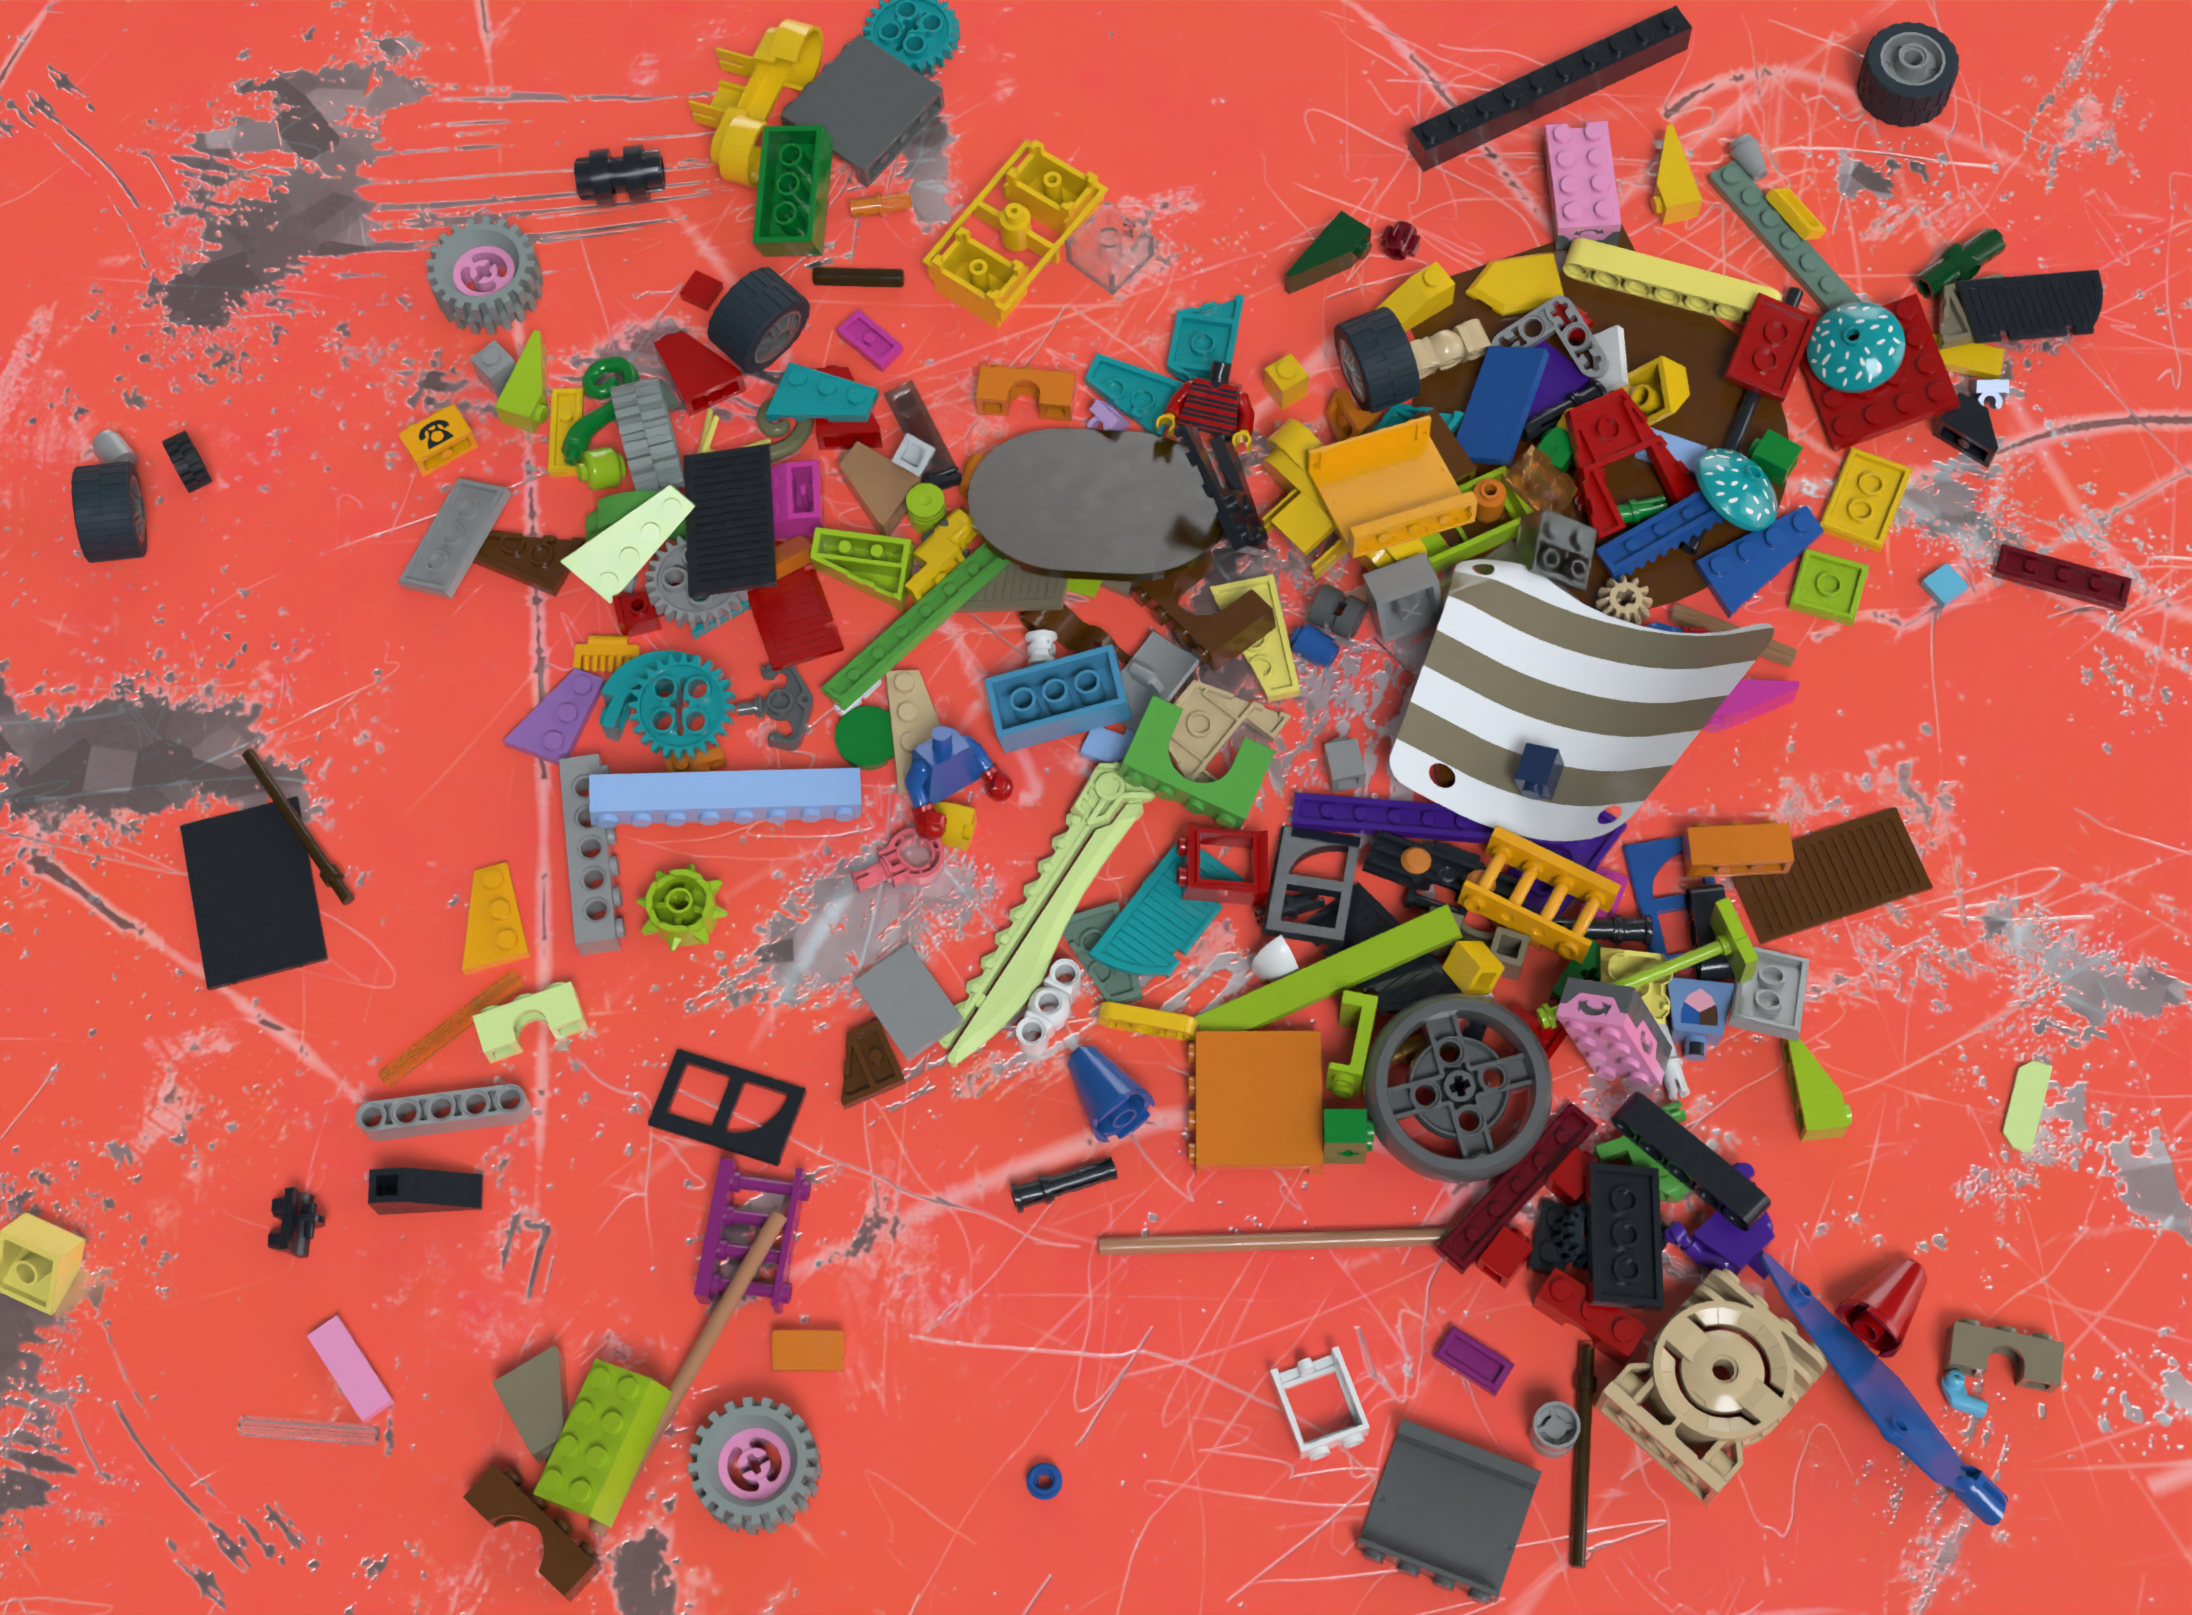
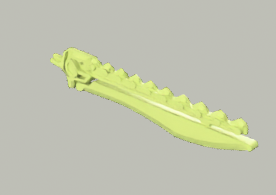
M1099 763L1095 767L1071 807V813L1066 815L1065 824L1068 825L1069 830L1052 839L1051 848L1055 850L1054 855L1038 862L1037 872L1041 874V877L1024 886L1023 896H1026V902L1010 909L1009 920L1012 921V926L996 933L995 944L998 946L997 951L981 958L980 968L983 969L984 973L967 982L966 993L969 994L968 1000L954 1006L965 1023L938 1041L945 1049L952 1047L978 1008L973 1019L948 1055L947 1061L951 1067H957L958 1063L994 1037L1019 1012L1045 978L1054 952L1082 896L1134 822L1143 815V803L1151 802L1156 797L1154 791L1143 786H1131L1123 780V777L1118 776L1117 773L1121 763ZM1091 834H1093L1090 840L1088 841L1087 845L1085 846V848L1083 849V851L1081 852V854L1069 870L1068 874L1066 875V877L1064 878V880L1062 881V883L1050 899L1049 903L1047 904V906L1045 907V909L1043 910V912L1031 928L1030 932L1028 933V935L1026 936V938L1024 939V941L1012 957L1011 961L1009 962V964L1007 965V967L1005 968V970L993 986L992 990L990 991L988 996H986L990 987L992 986V984L994 983V981L996 980V978L1008 962L1009 958L1011 957V955L1013 954V952L1015 951V949L1017 948V946L1029 930L1030 926L1032 925V923L1034 922V920L1036 919V917L1048 901L1049 897L1051 896V894L1053 893V891L1055 890V888L1067 872L1068 868L1070 867V865L1072 864V862L1074 861V859L1086 843L1087 839Z

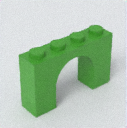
M1153 695L1117 775L1123 777V780L1131 786H1143L1154 791V794L1162 800H1173L1184 805L1193 814L1209 816L1224 828L1240 830L1248 816L1275 750L1244 737L1230 769L1224 777L1210 783L1191 781L1183 777L1174 768L1168 750L1169 741L1183 709Z

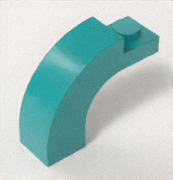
M667 650L646 653L626 662L611 675L601 691L606 706L603 708L600 716V725L607 739L619 742L632 712L628 703L637 701V698L630 691L632 689L640 690L642 687L636 678L639 677L646 680L649 676L645 668L648 667L656 671L658 669L656 665L657 659L664 665H667L670 654L675 657L677 662H680L683 652ZM687 654L689 656L690 662H692L695 656ZM682 679L681 681V688L683 692L687 679ZM666 684L660 692L673 693L674 684Z

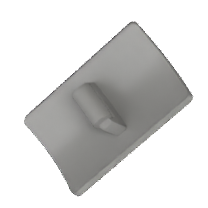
M1152 632L1122 670L1133 719L1119 722V724L1136 732L1152 696L1154 695L1169 702L1198 666L1199 660L1193 654L1177 647L1158 633Z

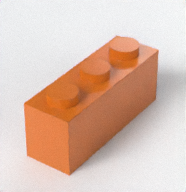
M1765 820L1758 824L1748 825L1735 821L1724 826H1710L1707 823H1698L1687 827L1681 840L1686 878L1788 874L1794 862L1789 823H1778L1776 820Z

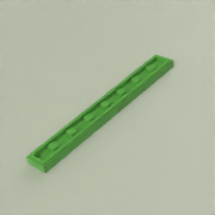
M984 542L821 687L823 695L841 710L845 711L1011 561L1007 559L1002 560L986 547Z

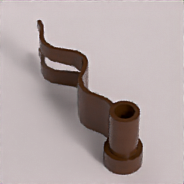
M1063 605V610L1023 611L1019 615L1020 622L1029 631L1045 629L1056 632L1058 637L1056 641L1068 650L1081 653L1096 649L1094 642H1096L1101 647L1112 644L1118 660L1122 663L1128 664L1132 656L1119 648L1106 631L1100 627L1084 623L1066 605Z

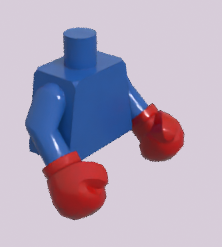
M947 726L935 727L931 732L932 738L914 748L912 763L904 779L913 805L911 810L915 831L919 838L928 841L939 839L946 832L947 818L945 815L935 811L934 804L981 778L986 785L984 788L986 795L995 802L1006 801L1012 795L1014 788L1011 778L1000 770L996 763H992L980 743L966 734L960 735L954 728H948Z

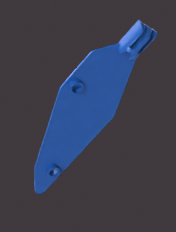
M1762 1254L1760 1257L1781 1297L1873 1420L1883 1438L1891 1445H1896L1935 1483L1952 1488L1955 1497L1968 1507L1983 1523L1990 1526L1999 1524L2006 1509L2008 1496L1981 1470L1963 1463L1902 1380L1813 1296L1812 1291L1806 1284L1793 1278L1769 1254Z

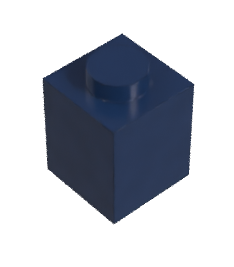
M1526 743L1514 777L1519 792L1523 796L1533 800H1540L1541 798L1553 799L1564 767L1559 749Z

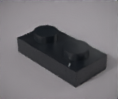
M1543 1199L1528 1266L1529 1271L1550 1275L1556 1267L1565 1273L1566 1262L1563 1259L1567 1254H1558L1556 1249L1561 1247L1560 1242L1554 1243L1553 1236L1559 1235V1232L1554 1231L1553 1227L1554 1224L1560 1223L1556 1219L1558 1215L1564 1213L1563 1210L1571 1206Z

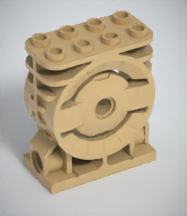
M1725 1268L1722 1271L1713 1269L1708 1274L1703 1283L1682 1303L1678 1311L1658 1332L1650 1346L1645 1363H1629L1615 1380L1611 1381L1602 1391L1595 1405V1408L1707 1507L1744 1464L1742 1450L1760 1442L1769 1435L1828 1367L1825 1355L1815 1343H1807L1797 1334V1328L1789 1320L1783 1317L1779 1319L1768 1310L1769 1305L1762 1297L1756 1293H1748L1739 1285L1741 1282L1738 1277ZM1698 1326H1722L1739 1333L1744 1332L1753 1338L1763 1350L1762 1352L1768 1361L1770 1370L1769 1383L1775 1387V1393L1763 1384L1765 1375L1763 1361L1757 1349L1749 1341L1735 1332L1726 1330H1714L1704 1333ZM1664 1346L1681 1359L1679 1366L1680 1382L1687 1397L1697 1407L1717 1415H1731L1742 1412L1755 1426L1741 1416L1734 1418L1714 1417L1692 1406L1680 1391L1675 1376V1359L1666 1351ZM1715 1366L1726 1368L1730 1374V1379L1726 1381L1717 1379L1713 1374L1712 1368ZM1646 1399L1653 1416L1640 1406ZM1692 1450H1696L1706 1454L1701 1460H1699L1697 1458L1698 1455H1696Z

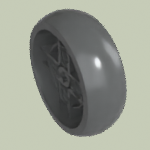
M1462 993L1440 994L1419 1000L1407 1006L1382 1028L1372 1044L1365 1063L1363 1099L1369 1121H1374L1376 1136L1387 1151L1401 1164L1433 1180L1447 1183H1472L1495 1177L1518 1164L1536 1145L1546 1127L1551 1111L1553 1098L1552 1073L1546 1052L1540 1040L1527 1023L1516 1013L1504 1005L1482 996ZM1458 1019L1474 1021L1491 1028L1510 1044L1517 1055L1501 1059L1485 1043L1472 1037L1462 1036ZM1422 1027L1427 1045L1412 1060L1407 1071L1405 1084L1388 1088L1389 1070L1397 1050L1413 1032ZM1443 1045L1452 1046L1457 1052L1456 1061L1450 1063L1444 1061L1439 1053L1440 1047ZM1486 1070H1493L1499 1075L1500 1084L1497 1088H1491L1485 1084L1483 1074ZM1454 1079H1458L1459 1084L1464 1082L1466 1085V1089L1461 1092V1096L1457 1095V1091L1452 1093L1450 1090V1086L1455 1082ZM1527 1087L1525 1110L1519 1125L1506 1141L1494 1149L1489 1130L1504 1115L1509 1103L1510 1092ZM1416 1089H1428L1433 1097L1432 1103L1428 1106L1419 1104L1415 1098ZM1469 1113L1474 1116L1476 1126L1473 1131H1466L1461 1128L1459 1124L1460 1114ZM1415 1117L1429 1132L1444 1139L1454 1140L1458 1158L1442 1156L1423 1148L1409 1137L1398 1121Z

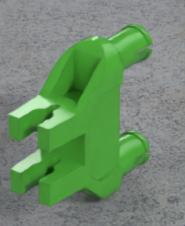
M1680 1100L1660 1106L1662 1110L1678 1123L1686 1121L1685 1110H1680V1107L1683 1106ZM1624 1135L1621 1138L1597 1145L1594 1148L1595 1152L1592 1155L1603 1164H1610L1624 1159L1626 1166L1658 1168L1660 1201L1677 1203L1684 1198L1685 1193L1692 1192Z

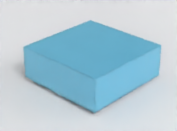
M1948 563L1922 580L1920 585L1942 609L1964 594L1969 588V585Z

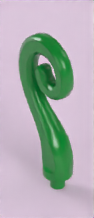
M622 357L601 359L590 365L583 374V391L590 398L596 400L611 397L610 388L619 386L616 378L610 377L605 384L596 385V381L601 376L609 373L619 374L623 377L622 385L639 381L638 371L630 361ZM612 399L571 426L561 447V452L565 455L564 462L567 465L575 466L577 461L581 460L582 454L588 450L595 434L616 418Z

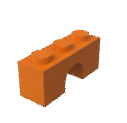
M998 364L990 366L980 365L975 398L977 414L1009 417L1011 404L1019 397L1029 396L1039 402L1041 420L1072 422L1076 393L1075 373L1061 369L1045 371L1036 370L1032 367L1020 369L1007 368Z

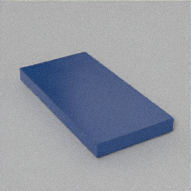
M1488 347L1456 437L1473 463L1511 466L1549 357V353L1545 348Z

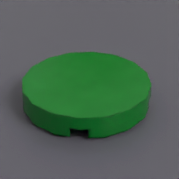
M862 706L854 708L843 715L836 726L834 736L837 752L840 757L853 768H860V770L870 771L887 765L888 761L893 758L889 712L880 707Z

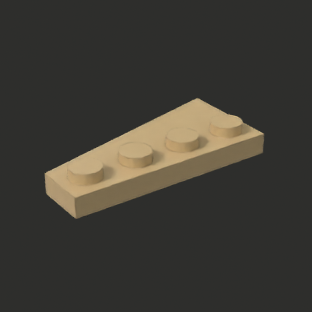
M919 670L889 671L885 674L897 796L909 795L904 779L912 763L913 750L917 745L932 738V730L941 725ZM964 788L956 793L964 792Z

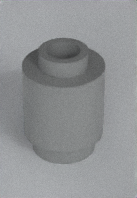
M105 430L93 439V452L102 464L130 461L134 467L136 466L138 457L120 434L114 433L112 430Z

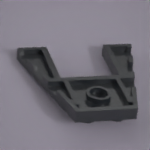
M1186 424L1174 429L1176 437H1184L1191 450L1185 453L1192 467L1197 465L1204 484L1201 486L1206 496L1214 499L1219 511L1216 515L1234 551L1260 556L1270 551L1267 544V532L1260 523L1238 452H1235L1233 448L1232 438L1219 435L1210 440L1230 487L1229 489L1221 487L1198 429Z

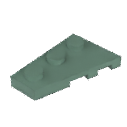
M1118 901L1073 914L1064 930L1063 937L1107 1002L1128 1004L1144 999L1137 975L1111 969L1088 956L1092 948L1122 912Z

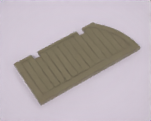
M969 549L962 551L965 559L970 555ZM1010 562L954 613L1063 610L1068 579L1036 575L1021 570L1020 565Z

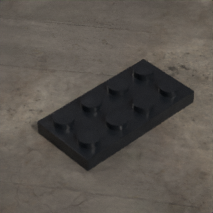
M1589 1162L1585 1167L1589 1305L1660 1311L1664 1307L1659 1169Z

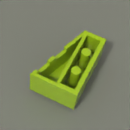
M815 527L810 554L815 570L906 612L909 593L905 584L912 577L915 559L913 555L915 548L911 539Z

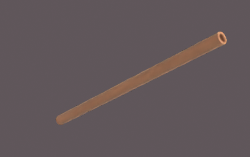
M771 1211L670 1385L669 1390L672 1391V1395L625 1499L788 1218L777 1211ZM591 1521L588 1529L604 1537L609 1528L595 1521Z
M1454 1227L1099 1238L1100 1256L1438 1246Z

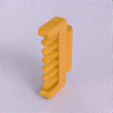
M589 635L588 644L575 645L573 668L582 670L583 666V671L588 672L590 658H592L591 671L596 672L598 669V659H600L599 671L604 672L606 670V659H608L607 671L612 672L614 670V659H616L615 670L622 666L623 659L625 664L631 659L640 656L641 649L637 644H629L628 635Z

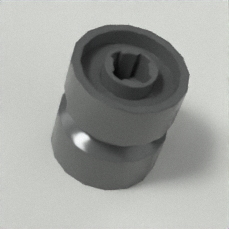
M1324 584L1312 604L1308 615V622L1323 629L1332 627L1334 634L1351 641L1363 622L1368 603L1352 595L1345 598L1343 591L1329 584ZM1340 609L1343 610V613H1342L1341 616L1338 615L1339 612H1340Z

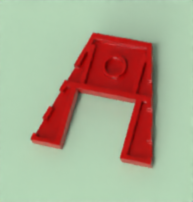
M1623 388L1570 409L1564 414L1594 542L1619 532L1626 527L1599 472V469L1646 449L1672 505L1701 490L1700 486L1698 487L1687 474L1690 472L1681 460L1677 461L1666 448L1667 442L1661 435L1657 436L1646 423L1648 421L1647 417Z

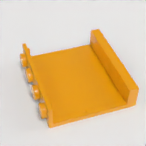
M1430 415L1411 419L1388 428H1380L1371 433L1350 437L1346 440L1326 446H1319L1308 451L1307 474L1352 558L1475 522L1478 500L1473 491L1461 493L1429 436L1431 426Z

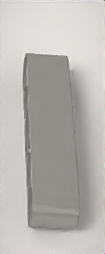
M504 1084L370 1101L359 1107L355 1119L357 1125L369 1139L373 1141H387L519 1124L528 1119L532 1106L521 1087L515 1084ZM520 1099V1103L516 1108L506 1109V1105L510 1100ZM486 1103L482 1112L478 1114L471 1113L476 1104ZM451 1107L449 1115L444 1118H437V1114L442 1108ZM417 1112L411 1122L403 1123V1118L407 1113ZM382 1116L378 1125L368 1127L373 1117Z

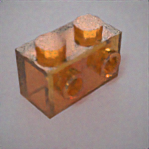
M1532 444L1511 463V466L1508 467L1501 479L1547 524L1571 503L1578 491L1573 479L1567 473L1559 471L1552 464L1550 457Z

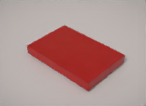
M1758 293L1723 379L1783 403L1818 317Z

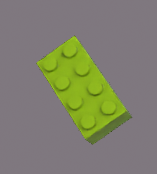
M595 1358L533 1494L559 1508L611 1528L668 1404L672 1391L652 1378Z

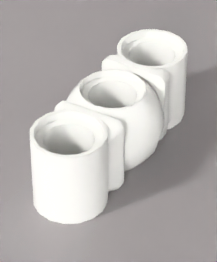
M1066 958L1056 961L1051 966L1050 975L1043 981L1044 987L1038 988L1031 995L1024 1019L1018 1023L1016 1028L1018 1046L1025 1055L1033 1057L1043 1054L1048 1047L1049 1039L1055 1034L1054 1028L1060 1027L1068 1019L1074 997L1080 992L1082 986L1080 968L1073 960ZM1063 974H1070L1074 977L1073 981L1067 984L1060 983L1057 979ZM1050 1002L1058 1006L1055 1011L1049 1013L1043 1012L1040 1009L1044 1004ZM1030 1031H1036L1041 1034V1037L1033 1042L1024 1039V1036Z

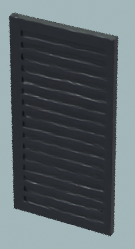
M769 444L685 455V496L695 504V507L686 516L689 598L777 586Z

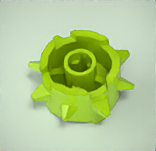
M690 864L687 869H673L669 871L670 874L668 875L660 870L655 873L657 882L654 881L651 884L646 897L637 898L636 900L637 904L646 908L650 917L641 930L644 936L657 933L661 939L669 943L670 951H675L677 946L701 945L702 943L706 945L709 943V935L713 932L718 918L728 916V911L718 907L714 898L723 885L721 880L706 882L695 871L694 864Z

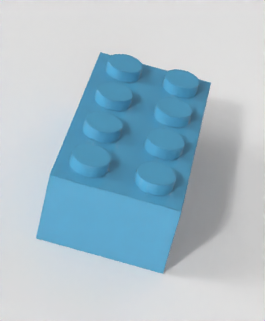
M1112 644L984 679L996 735L1005 753L1133 719L1120 663Z

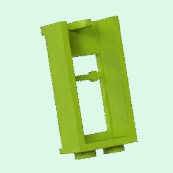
M1505 465L1458 487L1463 494L1470 491L1474 492L1476 484L1481 480H1498L1506 489L1504 509L1512 521L1468 540L1461 526L1456 527L1455 529L1463 543L1450 549L1440 533L1420 538L1426 547L1427 557L1436 575L1444 569L1520 535L1533 532L1535 519L1537 518L1535 506L1530 500L1526 501L1521 493L1522 489L1518 478L1514 474L1510 475Z

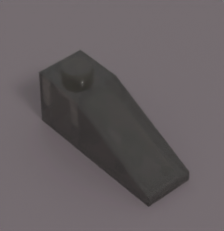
M911 379L884 393L904 435L910 433L937 448L924 474L926 472L933 474L956 465L914 381Z

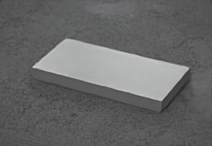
M458 477L399 578L398 583L402 588L452 599L512 495L507 487Z

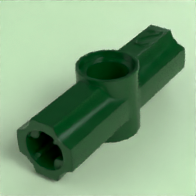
M1988 227L1964 244L1957 242L1950 246L1942 254L1939 261L1916 275L1914 282L1917 285L1918 292L1924 298L1933 300L1940 295L1945 285L1953 284L1957 281L1971 280L1984 264L2005 250L2006 244L2004 243L2003 235L1996 228L1991 229Z

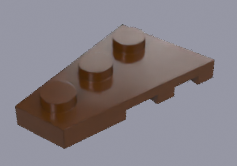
M490 531L472 563L556 597L571 572L560 560L586 542L584 538L562 540L556 539V536L543 535V538L526 537L523 536V533Z

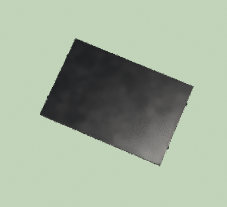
M298 796L288 798L303 821ZM274 802L180 826L206 986L209 991L329 960L310 856Z

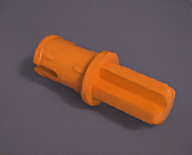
M878 192L877 196L850 199L853 219L875 215L884 217L883 213L910 209L912 208L911 195L905 192L881 196L880 192Z

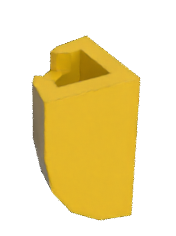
M948 802L934 804L935 811L945 815L947 818L946 832L939 838L942 844L968 852L977 825L975 809Z

